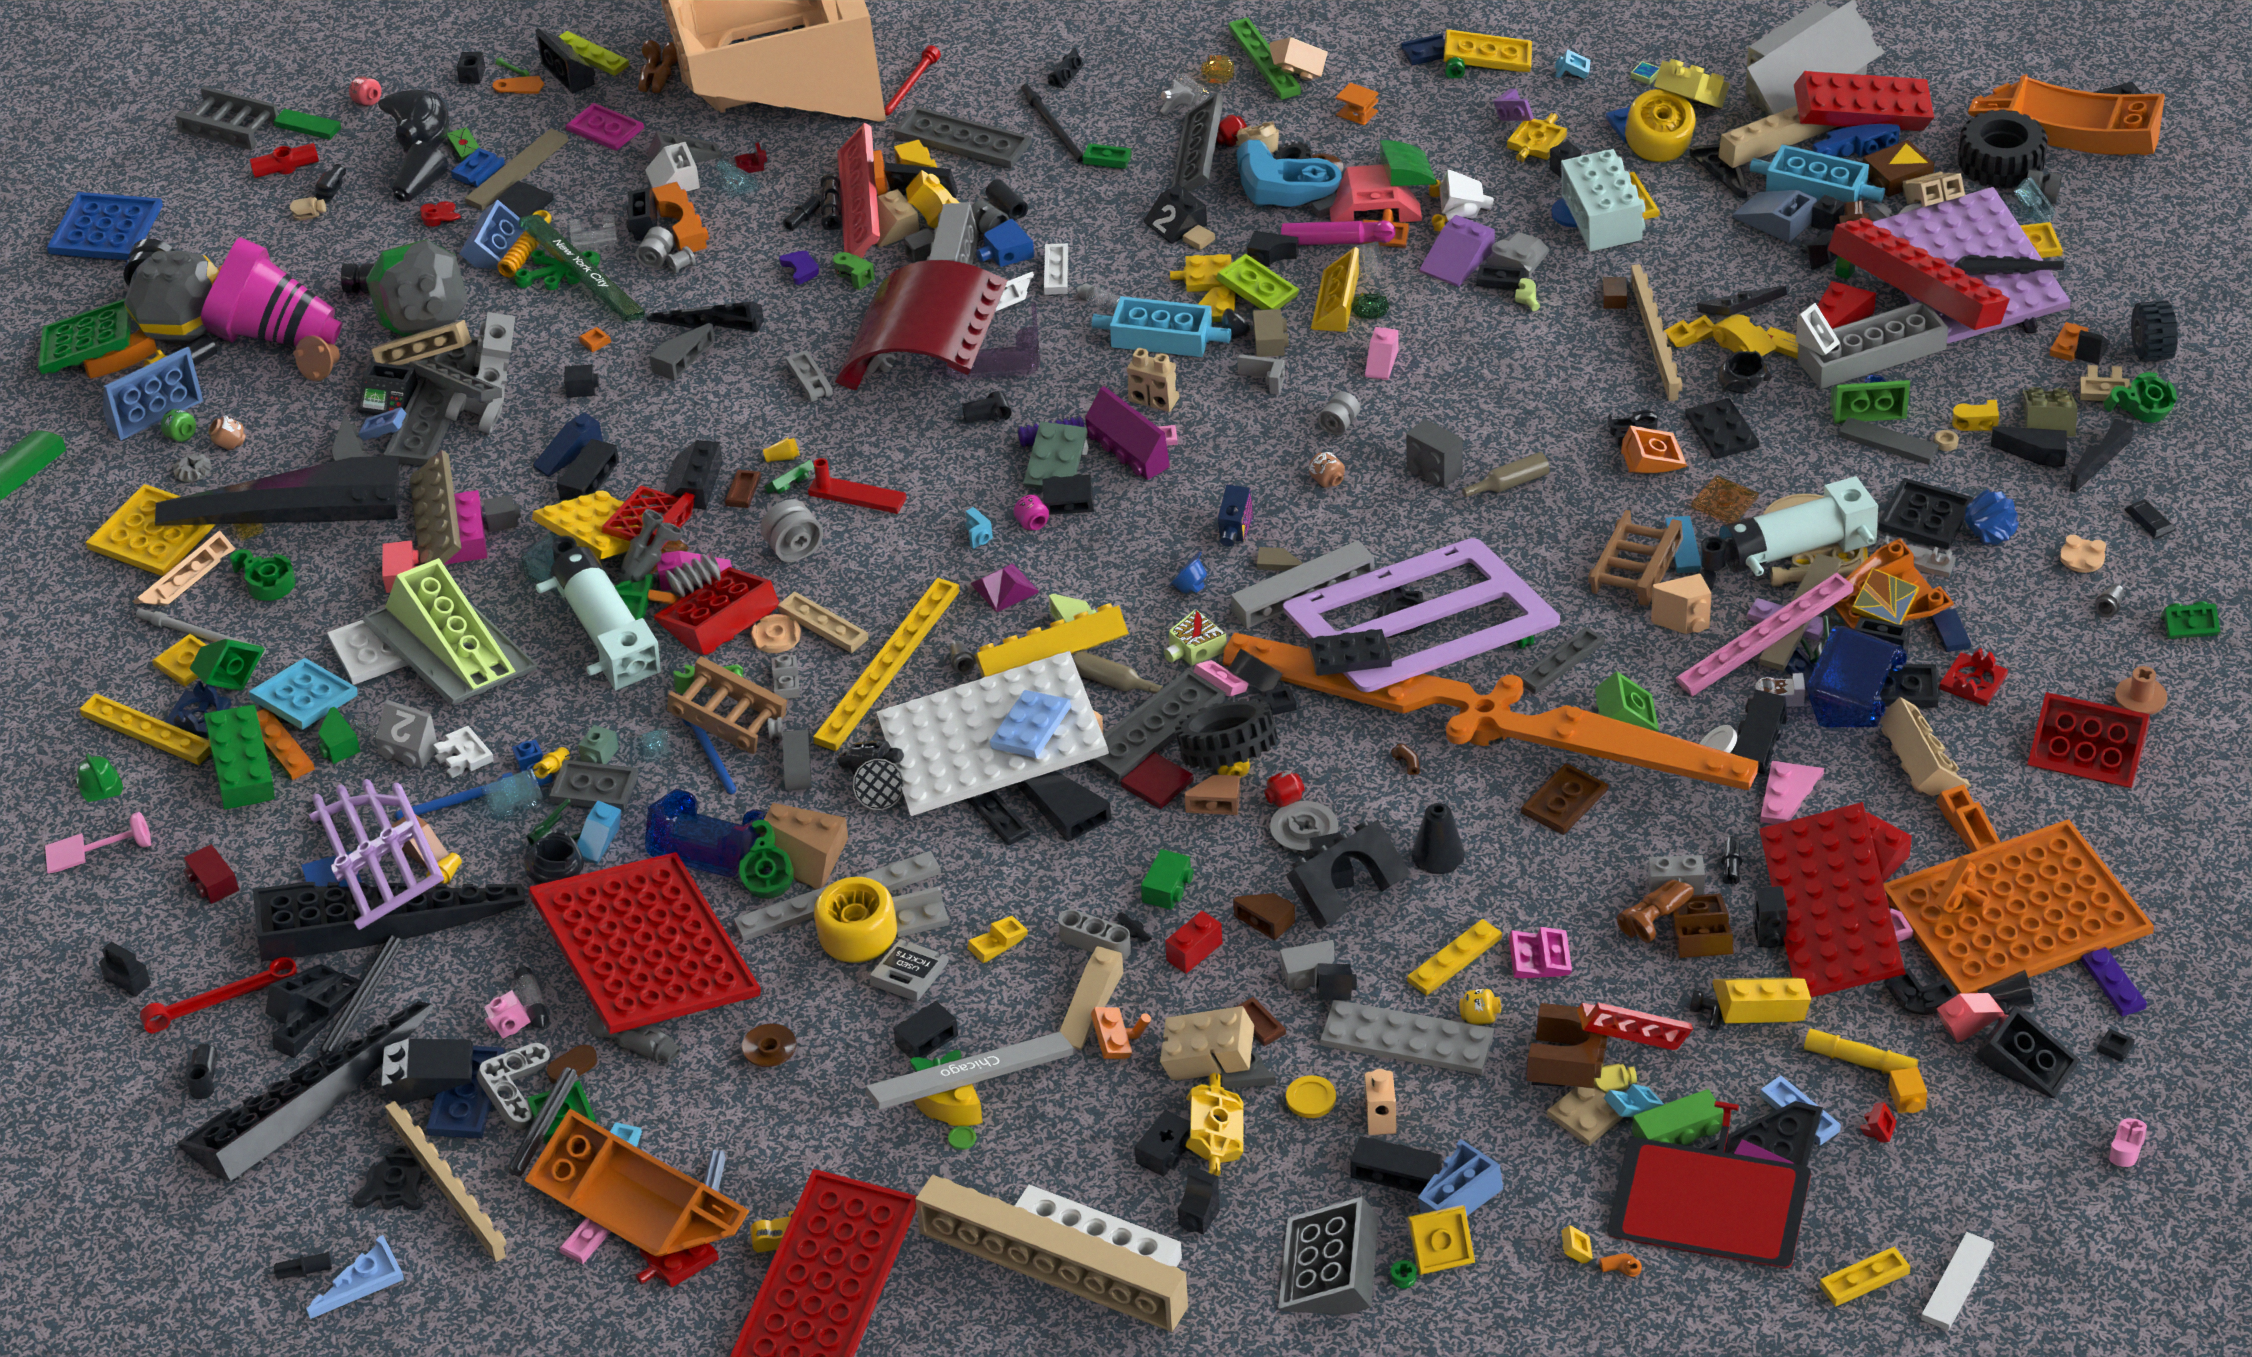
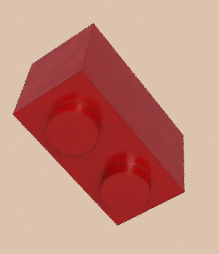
M1201 910L1165 940L1166 961L1187 974L1223 944L1222 923Z

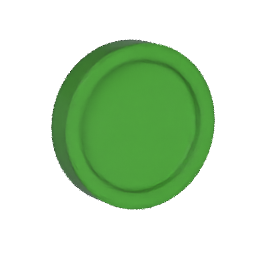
M968 1126L955 1127L948 1135L949 1144L955 1149H968L976 1142V1133Z

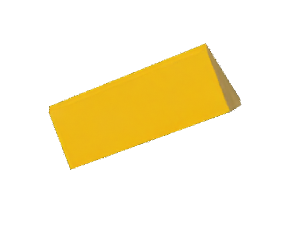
M1354 247L1323 270L1311 324L1312 330L1347 332L1359 276L1358 248Z

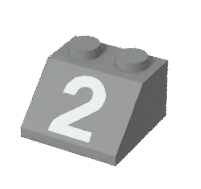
M387 700L376 734L379 754L386 759L401 761L410 767L423 768L436 752L433 744L437 743L431 714Z

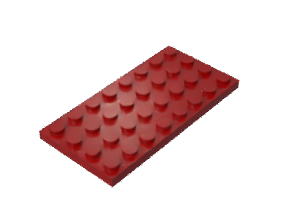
M1863 802L1759 829L1772 887L1783 886L1788 908L1786 937L1783 938L1792 978L1805 979L1811 998L1906 974Z
M813 1169L730 1357H854L916 1212L915 1199L917 1196Z

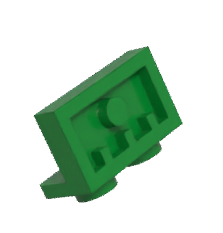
M2200 601L2188 606L2174 603L2165 607L2161 613V620H2165L2168 639L2218 636L2221 632L2216 603L2208 604L2205 601Z

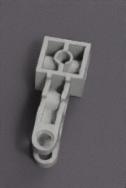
M487 312L486 321L481 320L479 332L481 335L478 336L477 352L479 353H476L474 367H478L476 378L502 388V398L493 399L491 403H480L475 398H468L466 394L455 392L447 407L446 418L457 421L460 411L466 409L482 416L478 430L490 435L502 412L505 385H501V383L506 384L515 316Z

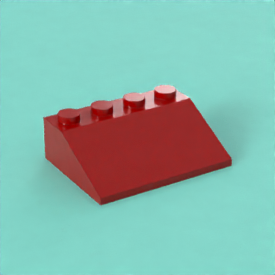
M728 567L720 572L721 580L718 581L715 577H712L711 585L707 582L703 583L702 589L699 587L695 588L693 593L689 592L653 616L661 626L689 650L702 655H708L714 652L716 647L722 643L731 641L742 630L751 628L762 617L772 614L773 610L778 607L780 603L771 580Z
M2045 692L2027 765L2132 788L2149 729L2150 714Z

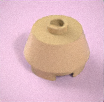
M1273 121L1263 122L1262 125L1252 128L1249 126L1238 131V141L1236 143L1240 147L1247 140H1260L1266 144L1270 153H1273L1275 150H1278L1279 130L1276 129Z

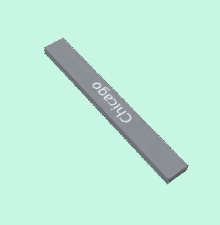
M1061 1032L867 1085L865 1094L876 1108L880 1110L1073 1055L1074 1047Z

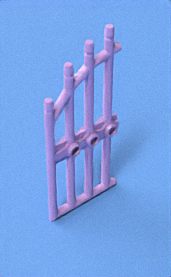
M365 779L362 782L365 795L350 797L346 787L340 784L336 788L340 801L326 806L322 796L319 794H314L312 797L317 811L309 814L314 823L319 820L322 822L337 857L334 864L331 865L332 871L338 882L344 878L346 879L360 911L361 917L354 921L359 930L444 880L403 787L399 783L392 785L395 796L377 794L372 782ZM371 805L382 830L380 837L371 842L369 841L356 812V806ZM382 805L400 807L406 821L393 828ZM345 810L359 842L357 850L349 855L346 854L330 815ZM412 838L415 839L431 876L419 883L416 882L402 851L404 843ZM388 852H392L408 888L395 897L379 864L381 857ZM366 865L369 866L385 902L372 911L356 877L358 870Z

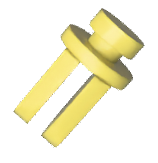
M1624 1064L1602 1066L1601 1079L1596 1078L1594 1086L1604 1093H1608L1609 1090L1623 1091L1628 1089V1081L1630 1084L1637 1083L1635 1068L1628 1067L1626 1070Z

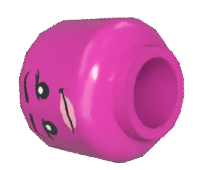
M1026 495L1020 498L1014 506V516L1026 530H1039L1048 521L1049 510L1036 495Z

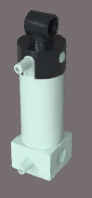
M1857 476L1824 485L1823 498L1754 518L1749 517L1722 525L1719 537H1707L1701 542V566L1708 571H1719L1727 563L1730 570L1734 573L1751 569L1756 576H1760L1764 572L1762 566L1765 563L1838 543L1844 552L1876 544L1878 504Z
M561 536L555 539L552 544L554 558L550 571L552 579L537 584L536 590L541 594L557 587L562 597L569 602L597 647L600 661L587 666V673L592 676L603 671L615 691L660 673L658 641L643 618L634 619L593 550L588 547H577L576 541L569 536Z

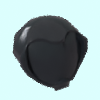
M1756 350L1753 352L1738 351L1732 354L1723 362L1718 370V382L1722 386V392L1724 393L1732 391L1747 394L1757 388L1763 381H1770L1772 378L1766 363H1764L1762 356Z
M556 829L554 832L541 837L532 845L524 859L526 875L539 885L580 875L584 867V859L580 849L568 835V832Z

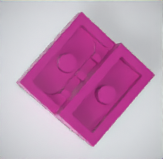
M1540 927L1538 934L1511 931L1509 945L1514 978L1556 977L1571 974L1572 966L1566 930Z

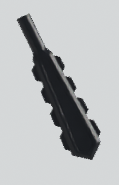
M1968 255L1956 261L1954 267L1964 270L1965 274L1979 275L1980 273H1985L1986 275H1996L1997 273L2013 274L2014 272L2028 274L2037 270H2064V261H2038L2029 257L2014 258L2013 256H2004L2000 258L1991 255L1986 257Z

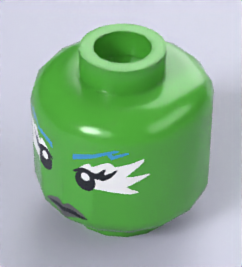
M172 409L164 414L161 420V430L165 436L178 442H185L194 435L196 421L191 414L180 409Z

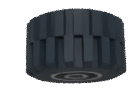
M2168 300L2140 302L2134 306L2131 316V336L2135 353L2142 362L2173 359L2178 345V326L2174 309Z

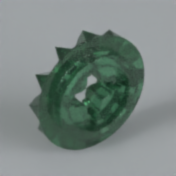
M1371 292L1369 294L1361 293L1360 296L1354 297L1352 303L1354 314L1364 319L1382 317L1389 310L1387 297L1381 296L1379 292L1376 294Z

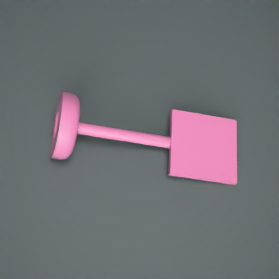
M140 812L131 815L129 819L131 830L84 845L82 833L45 845L47 873L62 871L86 863L85 852L132 836L140 847L146 848L151 846L149 828L143 815Z

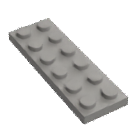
M1333 1000L1321 1037V1046L1482 1075L1494 1036V1028Z

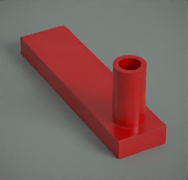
M818 458L814 461L815 479L808 489L809 496L895 514L899 513L907 499L905 492L832 478L829 474L828 461L825 458Z

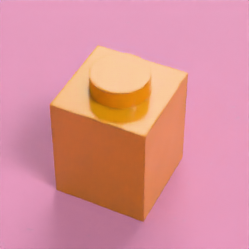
M1918 1067L1890 1071L1889 1091L1898 1113H1916L1926 1109L1928 1092Z

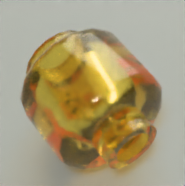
M1209 55L1206 62H1202L1201 73L1205 75L1209 83H1227L1234 76V62L1225 55Z

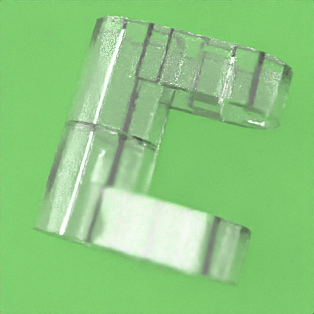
M614 214L602 215L604 229L582 232L580 218L569 220L573 251L581 253L588 250L617 248L618 241Z

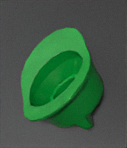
M89 753L86 754V759L78 766V775L76 777L77 786L87 802H93L121 795L123 790L122 780L111 763L105 757H91Z

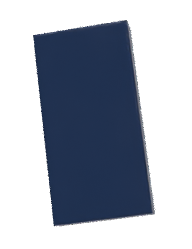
M1955 608L1943 610L1930 616L1946 652L1971 648V641Z

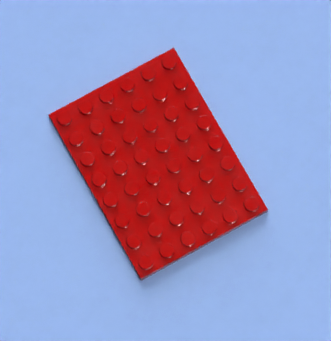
M676 852L529 887V897L609 1034L760 996L761 987Z

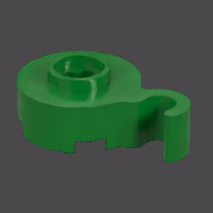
M2145 372L2139 374L2128 388L2124 386L2114 387L2105 398L2104 407L2108 412H2111L2116 404L2119 403L2122 409L2129 411L2137 419L2148 423H2155L2163 420L2173 409L2174 403L2177 401L2176 390L2169 380L2166 383L2161 378H2158L2157 373Z
M240 549L230 555V560L234 573L239 572L241 568L245 567L244 578L248 592L252 597L262 601H273L286 596L295 587L296 578L291 561L287 557L273 554L274 557L262 559L261 556L253 557L252 552L249 550Z
M766 820L754 821L752 826L755 833L765 832L766 835L757 838L754 846L749 849L750 852L745 855L743 860L741 859L739 874L745 888L751 895L761 899H772L783 895L790 888L794 878V869L788 854L774 845L776 835L772 825ZM765 868H770L772 871L768 875L762 874L765 872Z

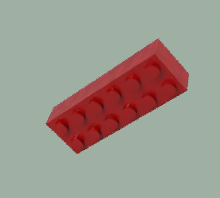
M1804 71L1794 83L1800 124L1845 127L1892 124L1898 125L1900 130L1924 131L1934 119L1927 79Z

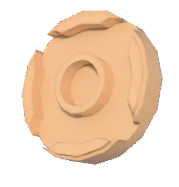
M773 614L760 619V623L754 624L751 631L754 646L767 653L787 651L799 642L801 636L799 623L796 620H791L790 616L784 614Z

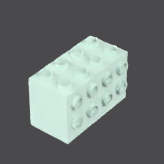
M1614 149L1561 161L1562 197L1572 213L1590 252L1642 240V230H1645L1642 213L1645 212V204L1643 199H1639L1637 188L1631 184L1630 174L1624 170L1622 158L1616 155Z

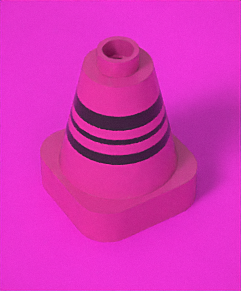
M239 237L230 249L201 312V320L207 332L232 343L238 335L296 347L304 337L315 335L322 338L327 344H335L343 325L341 321L334 319L335 309L273 264L266 248L242 237Z

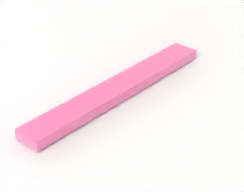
M1835 573L1677 676L1676 682L1693 697L1854 591L1853 585L1840 574Z

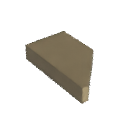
M1259 547L1257 570L1287 571L1303 564L1284 548Z

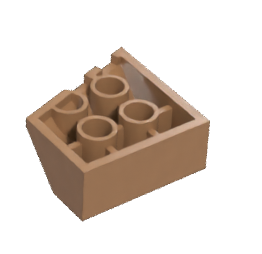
M772 803L764 820L772 825L776 835L774 845L788 854L794 869V879L800 883L804 882L812 886L813 890L823 888L848 840L846 818ZM761 833L760 837L765 836L766 833Z

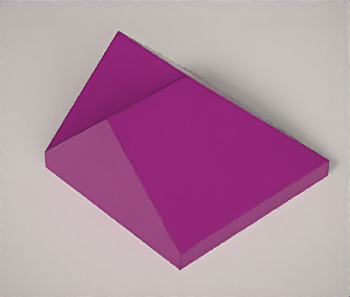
M1013 563L971 582L973 588L996 612L1039 593V590Z

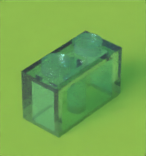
M532 768L484 785L481 788L491 817L498 815L499 819L513 815V809L521 806L523 810L538 806L537 801L543 798Z

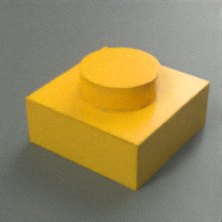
M1571 1225L1561 1230L1563 1250L1568 1257L1582 1264L1588 1263L1593 1259L1590 1237Z

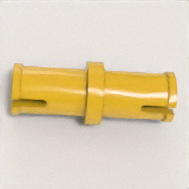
M559 747L554 752L544 755L542 760L533 767V769H537L533 771L535 776L542 779L548 776L549 773L557 772L561 768L564 759H570V756H567L570 754L569 751L564 747Z

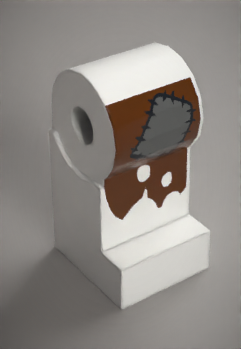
M1803 673L1793 674L1792 679L1775 680L1766 677L1756 682L1755 689L1786 696L1787 707L1804 706L1805 686Z

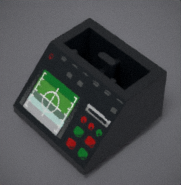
M371 362L362 376L358 413L379 415L400 407L405 411L418 384L415 368Z

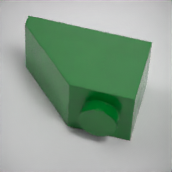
M335 706L330 708L318 732L321 743L318 745V749L324 759L328 757L332 764H335L361 751L355 732Z

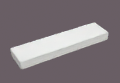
M1966 1232L1925 1307L1921 1320L1949 1331L1987 1261L1994 1242Z

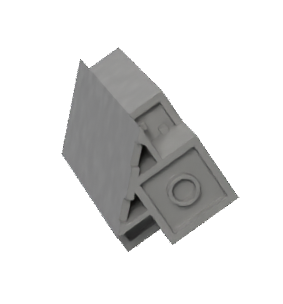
M1851 0L1838 9L1819 1L1748 47L1745 99L1750 104H1754L1765 110V112L1774 115L1797 106L1794 83L1804 71L1866 75L1867 64L1885 52L1881 45L1877 46L1871 37L1874 33L1866 19H1861L1856 10L1858 7L1856 1Z

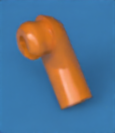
M1627 1253L1599 1258L1602 1272L1618 1270L1627 1276L1635 1277L1642 1270L1641 1262Z

